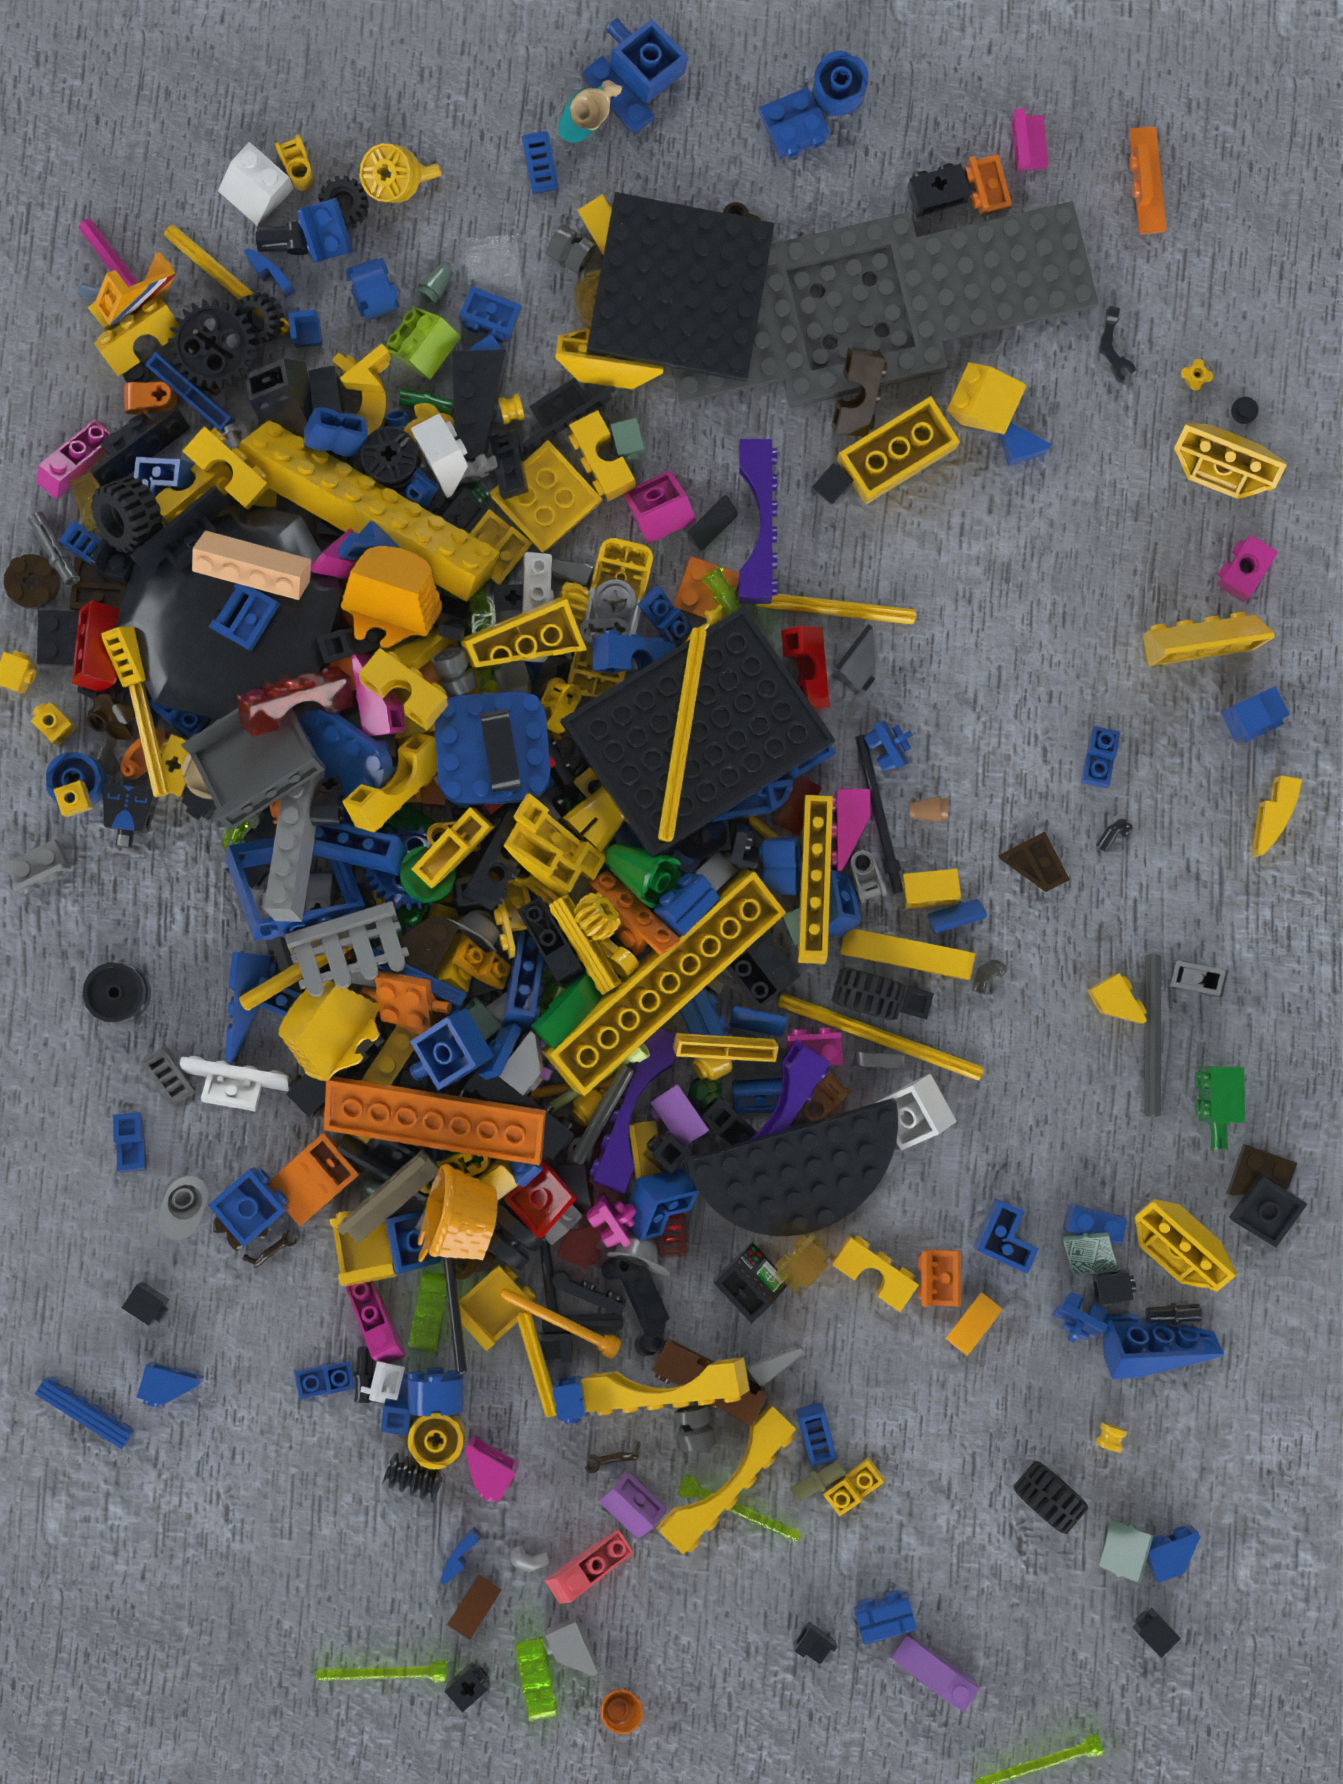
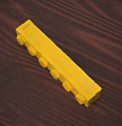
M569 894L549 904L550 913L557 919L559 928L566 934L570 946L574 947L578 959L583 962L587 974L595 982L596 989L603 995L622 983L621 980L618 978L597 941L591 935L587 937L585 931L580 929L579 923L575 921L576 915L573 909L576 906Z
M683 1033L675 1034L673 1050L676 1056L765 1062H776L779 1049L775 1039Z

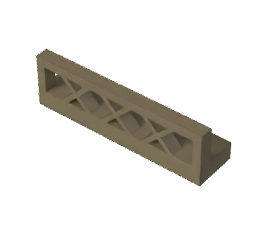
M422 1149L342 1219L337 1230L342 1235L348 1232L359 1244L436 1176L440 1167Z

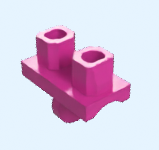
M603 1193L597 1197V1205L587 1211V1218L594 1228L604 1222L608 1223L610 1227L600 1232L602 1241L607 1248L620 1242L623 1247L631 1244V1241L628 1238L630 1232L624 1223L628 1227H632L635 1224L632 1217L635 1215L636 1209L632 1204L624 1206L621 1201H618L614 1204L617 1210L615 1211Z

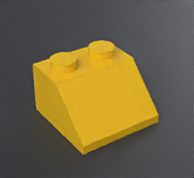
M968 362L947 408V412L963 426L1005 434L1025 391L1026 384L991 366Z

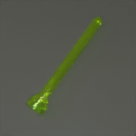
M688 1474L684 1475L677 1491V1495L686 1499L697 1497L702 1500L714 1493L700 1487V1483L696 1482V1478ZM738 1503L728 1510L730 1513L794 1542H799L802 1538V1534L799 1531Z
M435 1660L434 1663H429V1666L318 1669L314 1673V1678L317 1681L428 1678L429 1681H434L435 1684L446 1683L447 1661Z
M1095 1733L1086 1736L1087 1739L1082 1741L1083 1744L979 1777L974 1781V1784H999L1085 1755L1087 1757L1093 1756L1095 1759L1105 1754L1098 1734Z

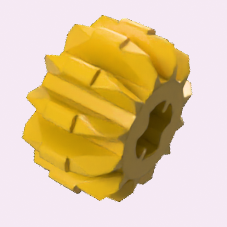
M566 582L561 587L558 598L567 599L579 628L583 623V619H585L590 596L589 590L581 584Z
M597 892L596 894L590 893L579 900L580 902L573 909L576 915L574 919L579 923L580 929L585 931L587 937L591 935L597 941L609 938L615 933L614 931L621 924L618 918L620 914L615 910L614 904H611L607 897L603 898Z

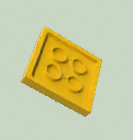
M549 440L523 462L529 492L503 500L500 496L498 485L489 492L492 500L541 553H546L603 502L598 493Z

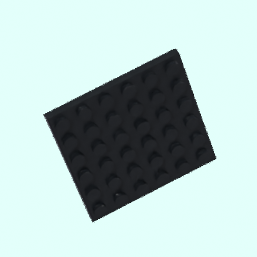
M615 192L586 352L747 382L775 223Z

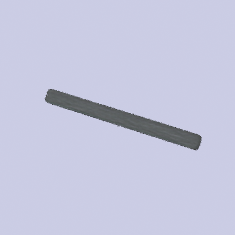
M1157 954L1145 956V1009L1147 1011L1145 1017L1147 1021L1145 1022L1144 1114L1148 1117H1158L1161 1115L1162 957Z

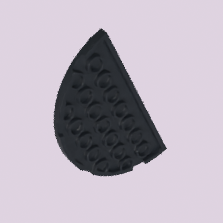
M894 1098L684 1159L692 1181L702 1197L719 1215L732 1224L754 1233L769 1236H796L815 1232L851 1214L873 1193L882 1180L892 1159L897 1141V1102Z

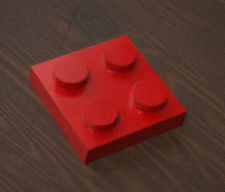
M543 1159L540 1163L542 1171L524 1188L518 1185L504 1198L536 1238H543L577 1199L574 1193Z

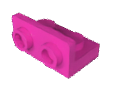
M835 1027L819 1028L818 1034H808V1029L792 1030V1035L786 1036L788 1052L798 1039L824 1055L831 1062L829 1066L843 1065L842 1032H836Z

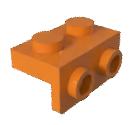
M999 154L976 160L975 156L969 157L967 165L964 167V174L967 183L972 185L971 201L974 209L978 208L980 217L1011 209L1012 202Z
M928 1249L922 1251L918 1259V1269L921 1272L918 1297L921 1299V1305L923 1307L931 1305L962 1306V1250Z

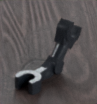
M1109 306V309L1106 310L1105 328L1098 350L1112 364L1110 368L1114 378L1121 383L1125 380V377L1121 374V368H1127L1131 374L1136 371V368L1125 357L1122 356L1120 358L1113 349L1114 347L1111 344L1113 342V331L1119 317L1120 308Z

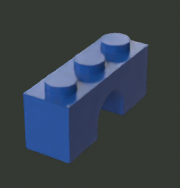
M604 631L602 636L593 638V671L618 674L630 670L631 658L636 661L638 671L674 650L675 643L664 642V638L659 637L643 639L640 634L623 636L620 635L619 631Z

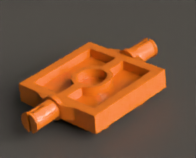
M379 970L378 976L375 978L376 988L363 986L361 989L363 997L377 1001L381 1021L428 1030L436 1025L435 1011L450 1014L452 1009L451 1002L436 1000L432 993L431 981L427 979Z

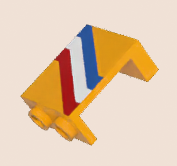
M158 252L154 256L145 280L128 287L116 270L106 273L94 304L108 324L113 325L120 322L124 317L130 314L134 315L142 310V306L151 299L161 297L164 301L176 273L171 263L166 261L161 252Z

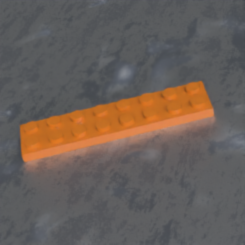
M335 1076L326 1081L324 1130L533 1165H540L542 1161L546 1110Z

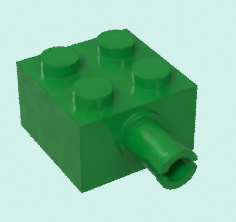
M1198 1066V1072H1195L1194 1076L1195 1087L1199 1088V1099L1195 1100V1114L1199 1116V1121L1208 1122V1125H1211L1210 1149L1228 1150L1227 1125H1230V1123H1245L1244 1067Z

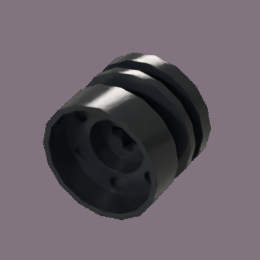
M386 426L378 428L370 433L362 444L361 460L367 475L385 487L395 490L397 493L404 491L418 468L422 470V460L415 441L409 433L398 427ZM389 452H393L395 455L392 456V461H387L386 459L389 456Z

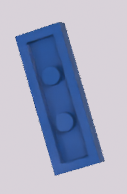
M603 55L582 72L583 77L592 88H598L606 80L622 86L621 93L617 97L612 96L610 98V109L634 136L654 120V114L613 71L610 63Z

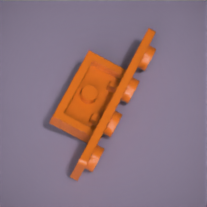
M1155 126L1131 128L1129 131L1131 149L1129 167L1130 171H1133L1132 196L1136 199L1139 234L1164 233L1166 231L1157 129Z
M609 871L601 873L594 880H589L588 887L594 893H600L603 898L607 897L609 902L614 904L615 910L620 914L618 918L621 921L614 934L636 955L645 951L647 943L660 955L679 945L680 938Z

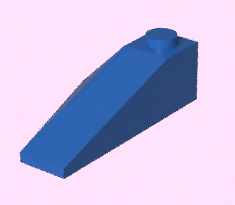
M232 952L229 988L234 991V996L231 997L228 1004L229 1017L233 1018V1024L229 1023L227 1028L225 1062H236L261 1008L257 1005L247 1011L242 1007L239 998L257 987L261 977L270 979L277 975L278 963L274 962L275 956Z
M1131 1313L1106 1314L1104 1323L1108 1324L1106 1332L1103 1333L1104 1359L1112 1379L1139 1378L1220 1358L1224 1354L1214 1331L1187 1325L1174 1327L1165 1325L1164 1322H1147L1146 1320L1139 1319V1315Z

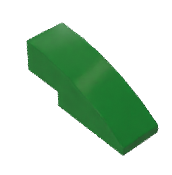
M585 971L548 1005L549 1009L531 1025L548 1047L557 1048L580 1025L603 995L596 989L592 977Z

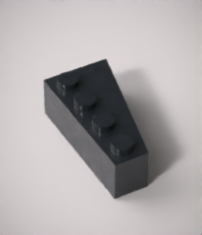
M506 350L452 351L454 429L457 434L455 441L461 439L467 450V454L464 455L466 461H475V458L482 454H485L487 459L493 423L498 408V398L502 389L504 372L508 361Z
M377 1026L379 1037L373 1042L369 1039L362 1041L356 1049V1054L360 1053L363 1055L362 1061L359 1064L337 1071L333 1076L351 1079L382 1049L389 1037ZM299 1074L288 1085L291 1089L286 1095L308 1117H313L325 1105L326 1081L312 1078L307 1074L302 1077Z

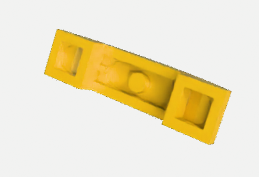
M527 793L513 816L515 820L562 850L564 858L582 869L580 875L589 880H594L605 862V856L589 842H581L548 814L549 809L530 793Z

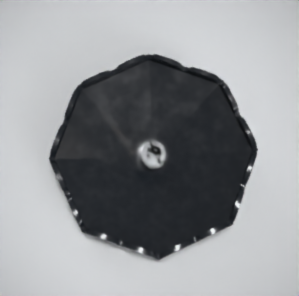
M227 499L230 504L210 520L221 535L311 559V566L322 554V549L315 536L300 515L253 505L248 510L238 501ZM168 557L148 573H145L134 562L115 628L134 627L146 679L143 682L155 704L192 715L197 714L212 720H218L274 684L288 700L300 695L316 684V681L324 673L327 664H324L316 637L336 631L343 611L341 602L343 601L344 590L338 577L310 571V582L299 600L256 589L277 601L280 605L250 652L208 627L212 620L217 619L234 591V582L193 572L192 562L179 571ZM248 595L243 596L225 627H231L248 599Z

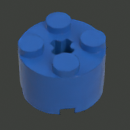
M846 51L831 52L822 58L815 71L812 91L815 102L826 115H848L859 108L863 103L868 84L866 65L859 57L847 54Z
M375 258L345 270L347 280H352L354 284L350 290L361 316H364L365 322L396 311V308L399 307L397 300L399 294L394 282L389 284L387 277L389 272L383 258Z
M78 752L58 755L51 761L46 771V788L55 801L57 799L53 789L74 783L75 780L73 778L75 776L79 777V781L85 782L93 806L103 797V783H109L102 765L97 760ZM73 793L68 794V803H72L75 800Z
M431 1367L427 1368V1373L422 1371L408 1372V1407L410 1414L431 1416V1413H441V1416H447L463 1411V1375H458L456 1370H449L447 1373H444V1368Z

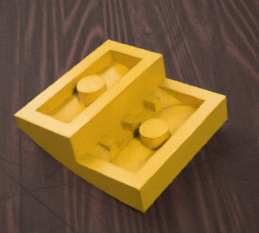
M490 509L487 510L468 533L500 552L492 577L490 578L497 585L503 582L532 545L531 541L513 526H509Z

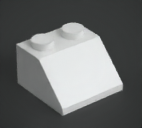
M248 142L231 161L218 192L259 227L290 194L294 187L288 175L254 145Z
M439 413L410 429L429 468L448 498L452 496L468 467L464 458L467 450L461 439L455 441L454 437L457 436L455 429L450 421L445 423Z
M931 1074L919 1078L877 1101L881 1102L894 1098L897 1102L898 1133L896 1142L901 1150L934 1137L957 1122Z

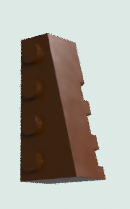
M667 1337L664 1348L660 1350L652 1366V1371L656 1373L655 1377L667 1384L672 1381L681 1386L693 1381L708 1365L715 1361ZM748 1379L750 1391L743 1394L741 1400L725 1403L724 1398L715 1399L714 1403L708 1405L716 1409L720 1408L728 1412L731 1417L752 1426L767 1394L764 1386H760L758 1383Z

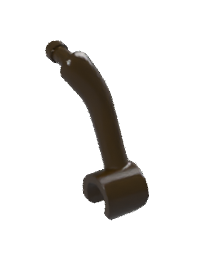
M289 1230L282 1234L281 1239L264 1250L257 1260L247 1254H244L242 1259L253 1264V1268H258L283 1247L297 1244L300 1236L298 1234L294 1242L291 1243L286 1238Z
M637 1440L634 1442L632 1453L618 1452L601 1457L591 1454L588 1458L595 1460L597 1466L594 1468L585 1466V1470L589 1473H596L600 1465L637 1460L639 1458L637 1453L641 1442Z

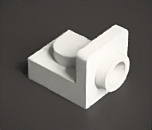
M377 1361L371 1388L361 1386L360 1392L370 1394L369 1400L385 1403L386 1398L397 1400L405 1367Z

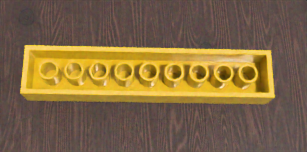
M268 420L240 442L239 450L247 457L244 462L252 469L256 465L268 476L265 481L270 485L269 489L344 532L352 529L356 534H359L370 521L375 522L401 549L415 553L428 562L436 585L467 602L492 577L500 554L499 551L469 535L466 531L448 523L442 517L427 511L419 504L399 495L395 490L378 483L372 477L357 471L349 464L329 455L326 451H319L306 446L302 437L294 435L282 428L281 425Z
M742 869L716 892L720 900L684 936L677 935L680 938L679 945L662 955L658 954L654 949L651 950L639 961V967L628 978L621 977L622 983L602 996L587 1017L557 1048L553 1049L546 1045L541 1049V1052L575 1092L585 1096L786 914L754 871Z

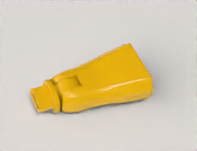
M603 786L562 817L563 822L584 842H589L601 853L625 821Z

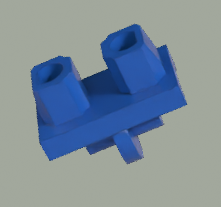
M418 468L401 496L426 509L440 485L427 478L423 471Z
M886 721L873 725L875 729L871 730L864 738L871 749L882 743L886 748L887 753L877 758L882 771L895 767L900 768L908 764L909 762L901 747L904 752L911 749L907 741L908 738L913 736L911 730L903 734L900 726L897 725L892 728L894 736Z
M1071 1292L1066 1296L1062 1304L1055 1307L1053 1315L1064 1320L1062 1328L1069 1331L1068 1340L1074 1343L1080 1337L1087 1341L1090 1334L1098 1337L1101 1332L1105 1333L1108 1324L1104 1323L1107 1310L1093 1304L1090 1306L1088 1314L1080 1310L1084 1299Z

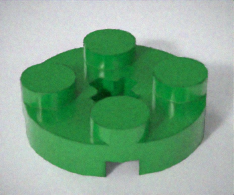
M420 846L411 850L404 857L400 868V880L403 889L408 895L421 903H429L445 897L451 891L456 878L454 868L434 888H430L412 870L414 865L431 848H427V846Z

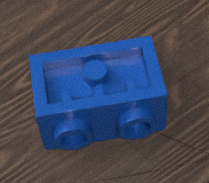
M337 198L311 204L297 210L299 225L304 231L307 249L314 263L354 251Z
M471 286L459 316L461 324H463L465 329L474 333L481 331L493 335L496 341L503 343V341L511 343L513 338L512 332L521 313L522 305Z

